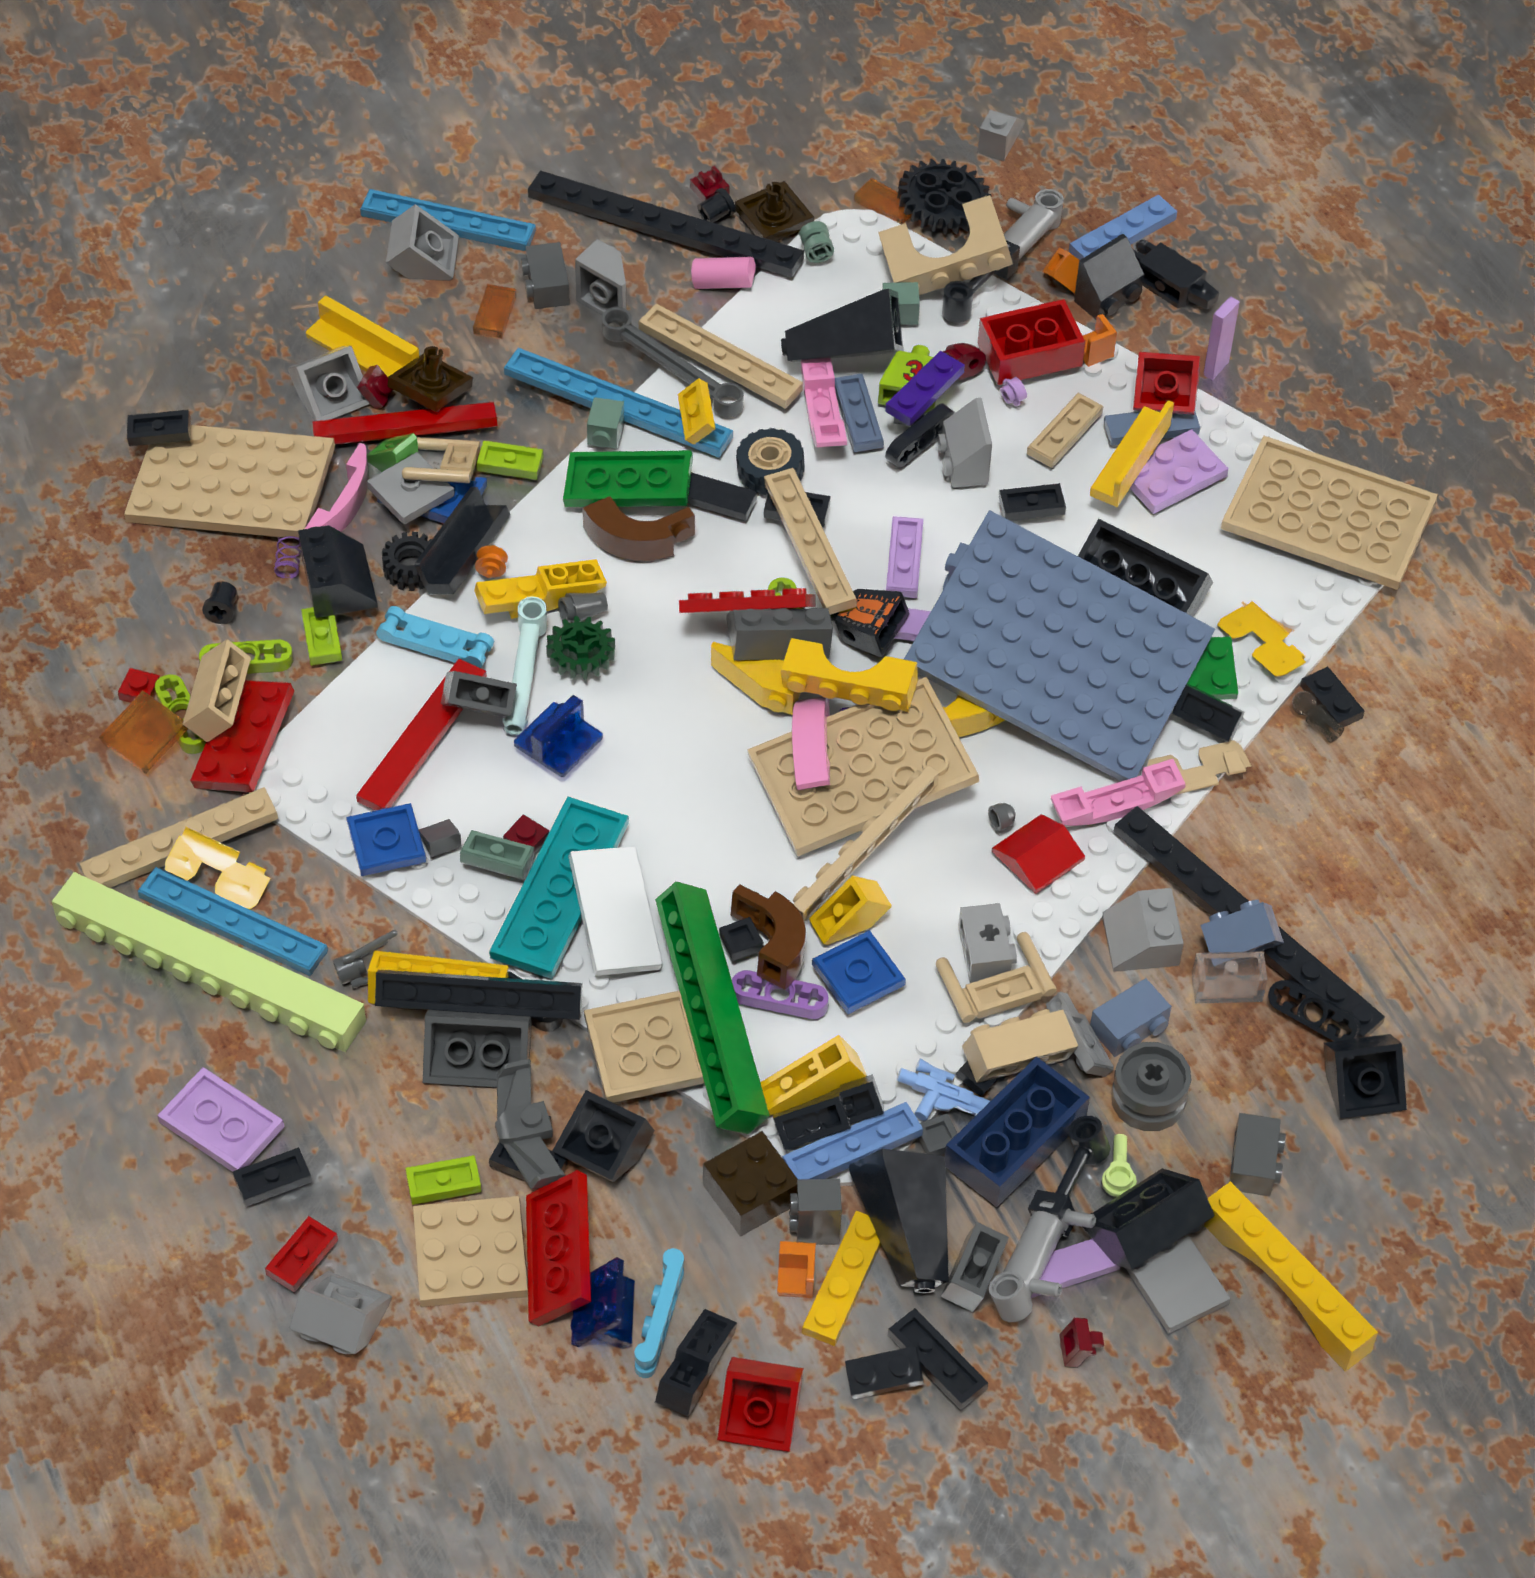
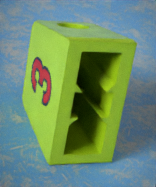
M915 345L911 353L905 351L895 353L880 380L878 404L886 405L933 358L929 356L930 351L926 346ZM936 401L926 410V413L935 408Z

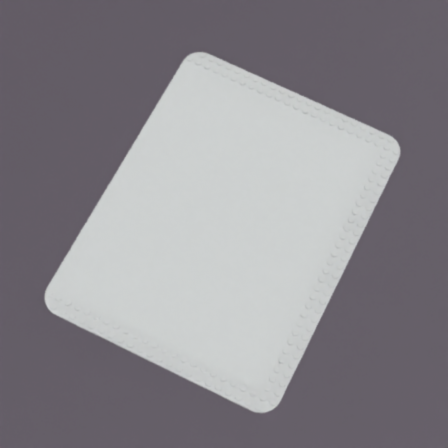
M846 209L821 215V217L814 221H820L827 225L829 238L832 240L834 254L831 258L821 263H813L807 259L804 251V260L792 278L762 269L753 278L750 288H742L701 328L803 382L801 361L790 362L787 360V356H783L781 339L785 338V330L882 290L883 283H894L878 232L901 224L869 209ZM908 229L913 246L920 254L932 258L953 254ZM798 234L788 245L804 250V245ZM992 275L973 294L970 318L965 322L954 323L948 321L942 315L944 288L919 295L918 325H901L903 350L911 353L915 345H923L929 349V356L934 357L939 351L943 352L946 350L948 345L957 343H968L980 349L977 343L980 318L1044 303ZM1076 321L1082 335L1093 332V330ZM1117 343L1115 344L1114 357L1088 367L1083 361L1080 367L1020 380L1026 389L1027 398L1020 401L1021 404L1019 406H1015L1013 402L1010 404L1005 402L1000 392L1003 384L997 385L987 362L978 374L961 380L957 379L936 400L935 407L943 403L957 412L975 398H982L992 441L989 481L987 485L952 488L950 477L944 476L942 461L945 455L944 452L939 453L937 440L901 468H898L886 459L885 454L891 442L911 427L893 424L894 417L885 412L886 405L878 404L879 383L895 353L831 359L835 378L863 373L884 440L883 448L853 452L839 403L838 407L841 420L844 422L847 445L816 447L809 425L804 388L785 409L677 350L675 354L719 384L734 383L743 390V410L735 417L727 418L718 415L714 411L713 400L710 399L714 422L733 430V438L720 458L625 421L617 449L587 445L586 438L572 451L691 450L693 456L691 472L750 489L742 484V480L738 477L736 450L740 446V442L743 438L748 437V434L757 432L759 429L775 428L786 430V432L794 434L797 440H800L804 450L805 471L800 481L804 491L831 496L825 527L822 528L852 591L856 589L886 590L893 516L924 519L917 598L904 597L908 608L932 611L943 591L944 581L949 573L945 571V564L949 554H955L960 542L970 544L989 510L1003 517L999 502V490L1060 483L1066 504L1065 515L1013 520L1012 522L1078 556L1099 518L1209 573L1213 584L1193 617L1215 628L1212 637H1230L1217 625L1218 622L1236 609L1247 606L1252 600L1289 632V635L1282 641L1288 646L1294 645L1305 655L1304 660L1306 663L1286 675L1275 677L1252 656L1256 648L1265 644L1260 637L1251 631L1240 638L1232 639L1239 694L1237 699L1222 701L1245 712L1232 739L1239 743L1244 751L1300 686L1302 678L1311 673L1384 586L1221 529L1222 520L1263 435L1308 451L1311 450L1200 389L1197 392L1195 407L1200 424L1198 436L1229 468L1227 477L1155 514L1145 506L1131 489L1128 490L1118 507L1091 497V486L1118 447V445H1110L1104 425V417L1106 415L1138 412L1133 410L1139 356ZM661 366L635 393L680 410L677 394L690 384ZM1078 392L1103 406V413L1053 468L1027 455V447ZM724 397L720 399V401L724 403H733L737 401L735 398L732 397ZM1173 438L1162 439L1158 446ZM568 455L510 511L511 515L489 544V546L495 545L502 548L508 555V560L505 563L506 572L502 576L487 578L479 574L474 565L454 594H428L426 591L405 611L407 614L474 634L482 632L492 636L495 642L491 650L485 653L486 660L481 669L486 670L487 678L512 683L520 637L518 618L511 619L508 611L484 614L474 592L476 582L536 575L538 566L597 559L607 581L606 587L595 593L603 592L605 594L608 609L592 616L591 622L596 624L601 620L603 622V629L610 628L612 637L615 638V659L609 661V669L606 670L600 667L599 676H595L590 672L586 680L582 678L581 674H577L574 679H570V672L568 671L562 675L558 674V666H550V658H547L546 645L547 635H553L552 627L558 626L562 628V619L559 608L547 611V629L538 639L526 710L528 725L524 732L520 735L507 733L504 730L505 726L502 721L506 717L463 709L391 806L395 807L411 803L418 830L450 819L461 834L462 846L430 857L422 841L426 855L425 863L366 876L360 875L346 817L375 811L358 803L356 799L357 793L444 679L446 673L455 664L448 660L382 641L380 638H377L277 734L254 791L265 787L279 818L272 821L274 824L483 963L500 965L508 964L490 959L489 950L525 880L461 863L460 851L471 830L503 838V835L524 814L547 828L550 832L567 796L629 816V824L617 848L636 847L662 960L661 969L595 976L583 920H581L553 979L508 965V971L522 979L583 983L580 1020H569L588 1032L584 1010L679 991L655 901L675 881L707 890L719 933L720 927L739 921L730 915L732 891L739 884L758 892L766 898H769L776 891L794 904L793 898L804 886L809 888L817 880L816 874L826 863L832 865L840 857L838 853L842 846L850 839L855 841L862 832H856L797 856L747 749L791 732L793 714L774 712L769 708L760 706L711 666L712 643L717 642L731 646L726 615L730 611L679 613V600H688V593H713V599L719 598V592L744 591V597H751V590H768L770 582L781 577L791 579L797 588H806L807 594H815L816 607H804V609L823 608L782 520L764 518V507L768 494L762 495L757 492V500L747 521L687 504V506L618 507L626 516L639 521L658 520L687 507H690L695 514V535L683 542L675 543L674 555L652 561L628 560L608 553L590 538L583 528V507L564 506L563 495L569 462ZM831 621L833 633L828 661L841 670L860 672L874 667L885 656L904 659L914 641L894 638L883 657H878L845 643L840 637L835 621ZM397 626L396 629H397V630H400V631H404L405 628H402V627H398V626ZM918 674V680L924 678L922 675ZM929 680L942 707H947L955 701L958 696L957 694ZM801 692L798 700L821 697V695ZM840 698L829 699V714L831 716L838 713L842 708H850L858 704ZM1171 712L1137 777L1142 775L1143 767H1147L1148 760L1172 755L1178 759L1183 770L1202 766L1203 764L1198 756L1199 748L1228 741ZM1006 720L986 730L959 737L979 774L980 782L915 808L823 902L824 904L853 875L877 881L892 907L871 928L829 945L823 944L809 918L804 922L806 938L803 964L795 980L817 984L826 989L829 998L828 1010L825 1015L818 1019H808L739 1004L760 1082L835 1036L840 1035L858 1053L867 1076L873 1074L884 1104V1111L907 1102L913 1113H915L925 1093L912 1089V1086L897 1081L901 1068L918 1073L919 1071L915 1070L921 1058L936 1068L956 1074L967 1061L962 1045L971 1035L970 1032L974 1028L986 1024L991 1028L1001 1025L1007 1019L1020 1017L1032 1003L1030 1002L980 1019L975 1017L968 1023L962 1021L936 967V961L939 958L945 957L948 959L961 988H965L967 984L973 983L969 979L958 928L960 907L1000 903L1003 916L1008 915L1011 933L1008 936L1009 944H1015L1017 963L1012 964L1011 970L1029 965L1017 942V935L1021 932H1027L1052 979L1103 918L1102 912L1116 904L1150 863L1113 831L1115 824L1122 818L1090 825H1065L1084 853L1085 860L1035 894L992 852V847L1040 814L1061 823L1052 804L1051 795L1081 786L1085 793L1121 781ZM1225 773L1216 774L1218 782ZM1214 786L1173 795L1143 811L1173 836ZM998 803H1007L1015 810V821L1010 827L996 831L990 822L988 808ZM541 848L534 854L532 865L536 857L538 856ZM757 929L765 946L770 939ZM870 930L903 974L906 983L905 986L847 1015L812 966V959ZM721 940L731 979L736 973L743 970L757 972L759 952L732 961ZM745 984L742 991L748 992L751 984ZM762 986L760 996H764L765 986ZM775 989L770 993L771 997L778 1001L789 997V993L783 989ZM795 993L794 1003H798V993ZM811 997L808 1005L814 1006L818 999ZM956 1075L953 1081L946 1079V1082L959 1087L964 1084ZM705 1083L675 1090L713 1115ZM933 1108L927 1120L935 1118L940 1110ZM770 1115L768 1119L749 1134L740 1133L748 1139L763 1131L781 1157L820 1140L817 1139L784 1150L773 1115ZM916 1139L891 1150L907 1151ZM849 1168L826 1178L840 1179L841 1186L855 1185L849 1173Z

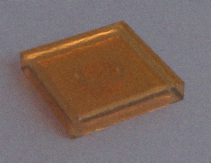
M142 691L99 736V739L133 766L147 774L188 728L183 725L184 720Z

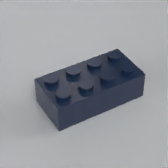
M1036 1056L946 1144L945 1167L995 1207H998L1069 1136L1068 1130L1071 1123L1079 1117L1087 1116L1090 1097Z

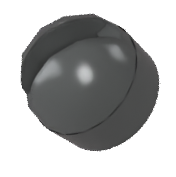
M998 803L988 808L990 822L996 831L1013 825L1016 813L1011 805Z

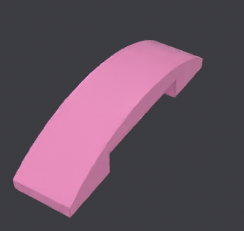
M831 358L801 360L805 402L815 446L847 445L844 422L840 417L835 392V376Z
M359 443L346 464L348 483L330 512L318 508L305 529L330 525L342 532L353 520L363 503L368 487L369 471L365 444Z
M822 696L798 700L794 704L792 745L795 779L798 790L830 785V762L827 755V717L830 716L829 699Z
M1174 759L1143 767L1141 776L1085 793L1082 786L1051 795V801L1063 825H1090L1122 818L1136 806L1145 810L1184 789L1186 784Z

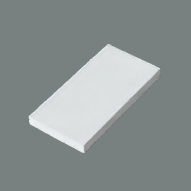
M636 847L570 852L569 861L594 975L660 970L662 960Z

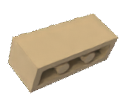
M228 639L201 657L183 721L184 726L206 742H209L233 726L251 659L249 655Z
M1049 1009L1038 1011L1030 1018L1020 1020L1019 1017H1013L1005 1020L1001 1025L991 1028L988 1024L976 1027L970 1032L971 1035L962 1045L976 1083L1021 1072L1036 1056L1047 1065L1067 1060L1078 1047L1064 1010L1050 1013Z

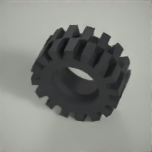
M413 531L412 536H407V532L401 533L402 538L400 539L395 535L392 537V543L387 541L385 548L382 549L383 572L386 580H390V584L393 587L398 583V589L404 590L405 586H409V591H415L414 586L416 585L419 586L420 590L425 588L415 565L408 566L399 562L408 557L419 558L432 539L428 541V536L422 534L419 538L418 532Z

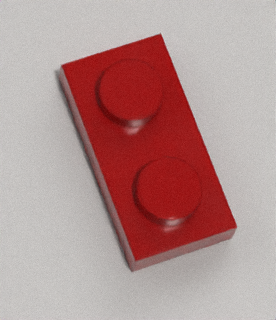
M308 1216L265 1267L266 1275L295 1293L338 1241L337 1233Z

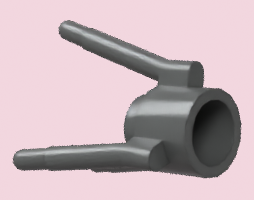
M392 930L354 952L333 959V964L341 984L344 985L350 982L353 989L362 985H368V977H361V974L367 972L362 957L386 945L388 940L397 936L398 932Z

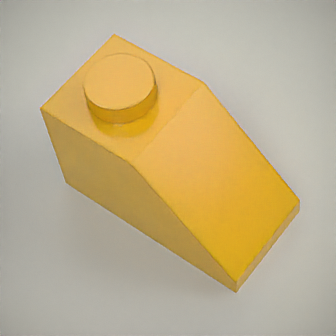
M852 875L809 920L823 944L829 945L871 928L892 905L877 881Z

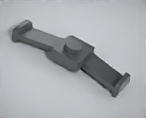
M525 1059L503 1065L497 1073V1120L495 1122V1129L498 1140L506 1148L531 1190L542 1188L566 1176L542 1140L553 1137V1129L544 1101L531 1104V1060Z

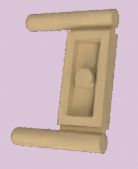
M417 437L418 450L445 451L440 469L405 467L402 470V477L404 479L470 483L478 459V453H480V441Z
M1027 932L1019 933L1017 935V942L1029 965L967 984L965 988H961L947 958L942 957L936 961V967L964 1023L972 1021L975 1017L980 1019L1040 1000L1041 996H1052L1057 992Z

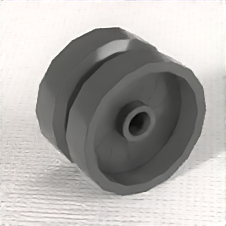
M1142 1042L1129 1047L1118 1060L1111 1090L1112 1107L1118 1117L1130 1127L1142 1131H1161L1173 1126L1183 1115L1192 1081L1190 1066L1184 1056L1172 1046L1159 1042Z

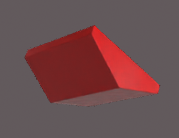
M1040 814L992 847V852L1035 894L1085 860L1084 853L1065 825L1043 814Z

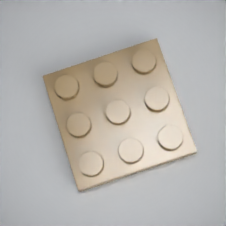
M680 990L584 1010V1018L606 1100L614 1103L704 1084Z
M519 1196L413 1206L421 1307L528 1297Z

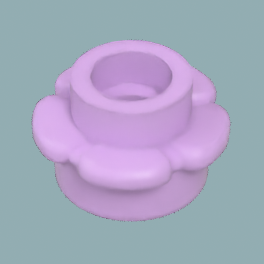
M1017 377L1003 380V387L1000 388L1003 399L1008 404L1013 402L1015 406H1019L1021 404L1020 401L1027 398V392L1023 383Z

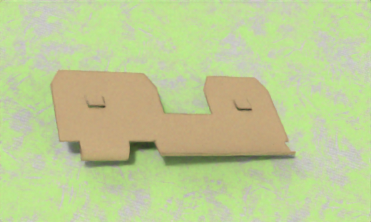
M1235 740L1199 748L1198 756L1203 764L1202 766L1183 770L1178 759L1172 755L1150 759L1147 765L1150 766L1174 759L1186 784L1185 788L1176 794L1219 785L1216 774L1226 772L1229 776L1246 772V768L1251 767L1242 746Z

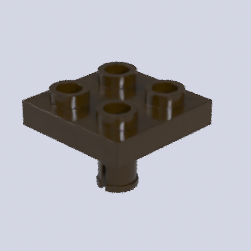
M785 181L780 183L772 182V186L767 184L766 189L735 201L736 212L756 236L772 241H778L797 233L804 225L814 221L812 213Z
M429 346L424 349L422 355L388 376L387 387L436 412L470 389L473 377L443 362L442 349L438 350V347Z

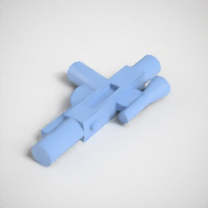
M921 1058L915 1070L919 1071L918 1073L901 1068L897 1076V1081L912 1086V1089L925 1093L914 1113L918 1119L923 1121L927 1120L933 1108L940 1111H949L957 1108L977 1115L990 1102V1100L974 1095L970 1090L946 1082V1079L953 1081L955 1074L936 1068Z

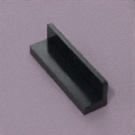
M470 487L415 562V568L428 594H454L478 560L477 551L481 547L489 546L511 515L506 505H486L478 487Z

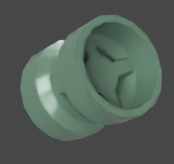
M813 221L801 228L799 235L804 245L807 259L813 263H821L831 258L834 254L832 240L829 238L827 225L820 221Z

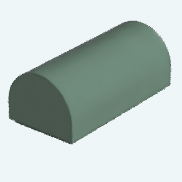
M471 830L460 851L461 863L522 880L526 879L534 857V847L474 830Z

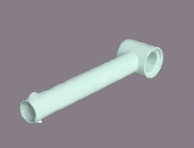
M533 596L524 598L518 604L520 637L512 683H516L517 687L512 714L502 719L505 726L504 730L511 735L522 734L528 725L526 710L538 639L547 629L546 604L542 599Z

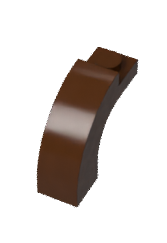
M611 496L583 507V528L599 547L612 555L634 561H652L674 555L675 543L683 542L695 535V514L690 507H687L658 520L639 521L621 512Z
M739 884L732 891L730 915L738 920L751 917L756 929L763 932L770 939L759 951L757 976L786 990L798 976L803 964L806 928L802 915L790 900L776 891L769 898H766L758 892Z

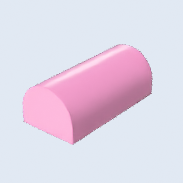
M753 257L695 258L692 262L691 270L694 288H750L756 270V263Z

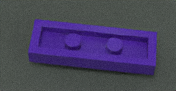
M939 351L886 403L885 412L911 426L964 373L965 365L946 353Z

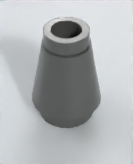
M603 592L566 593L565 597L559 598L558 608L561 619H566L568 622L573 623L575 616H578L580 621L588 616L592 617L607 611L608 603Z

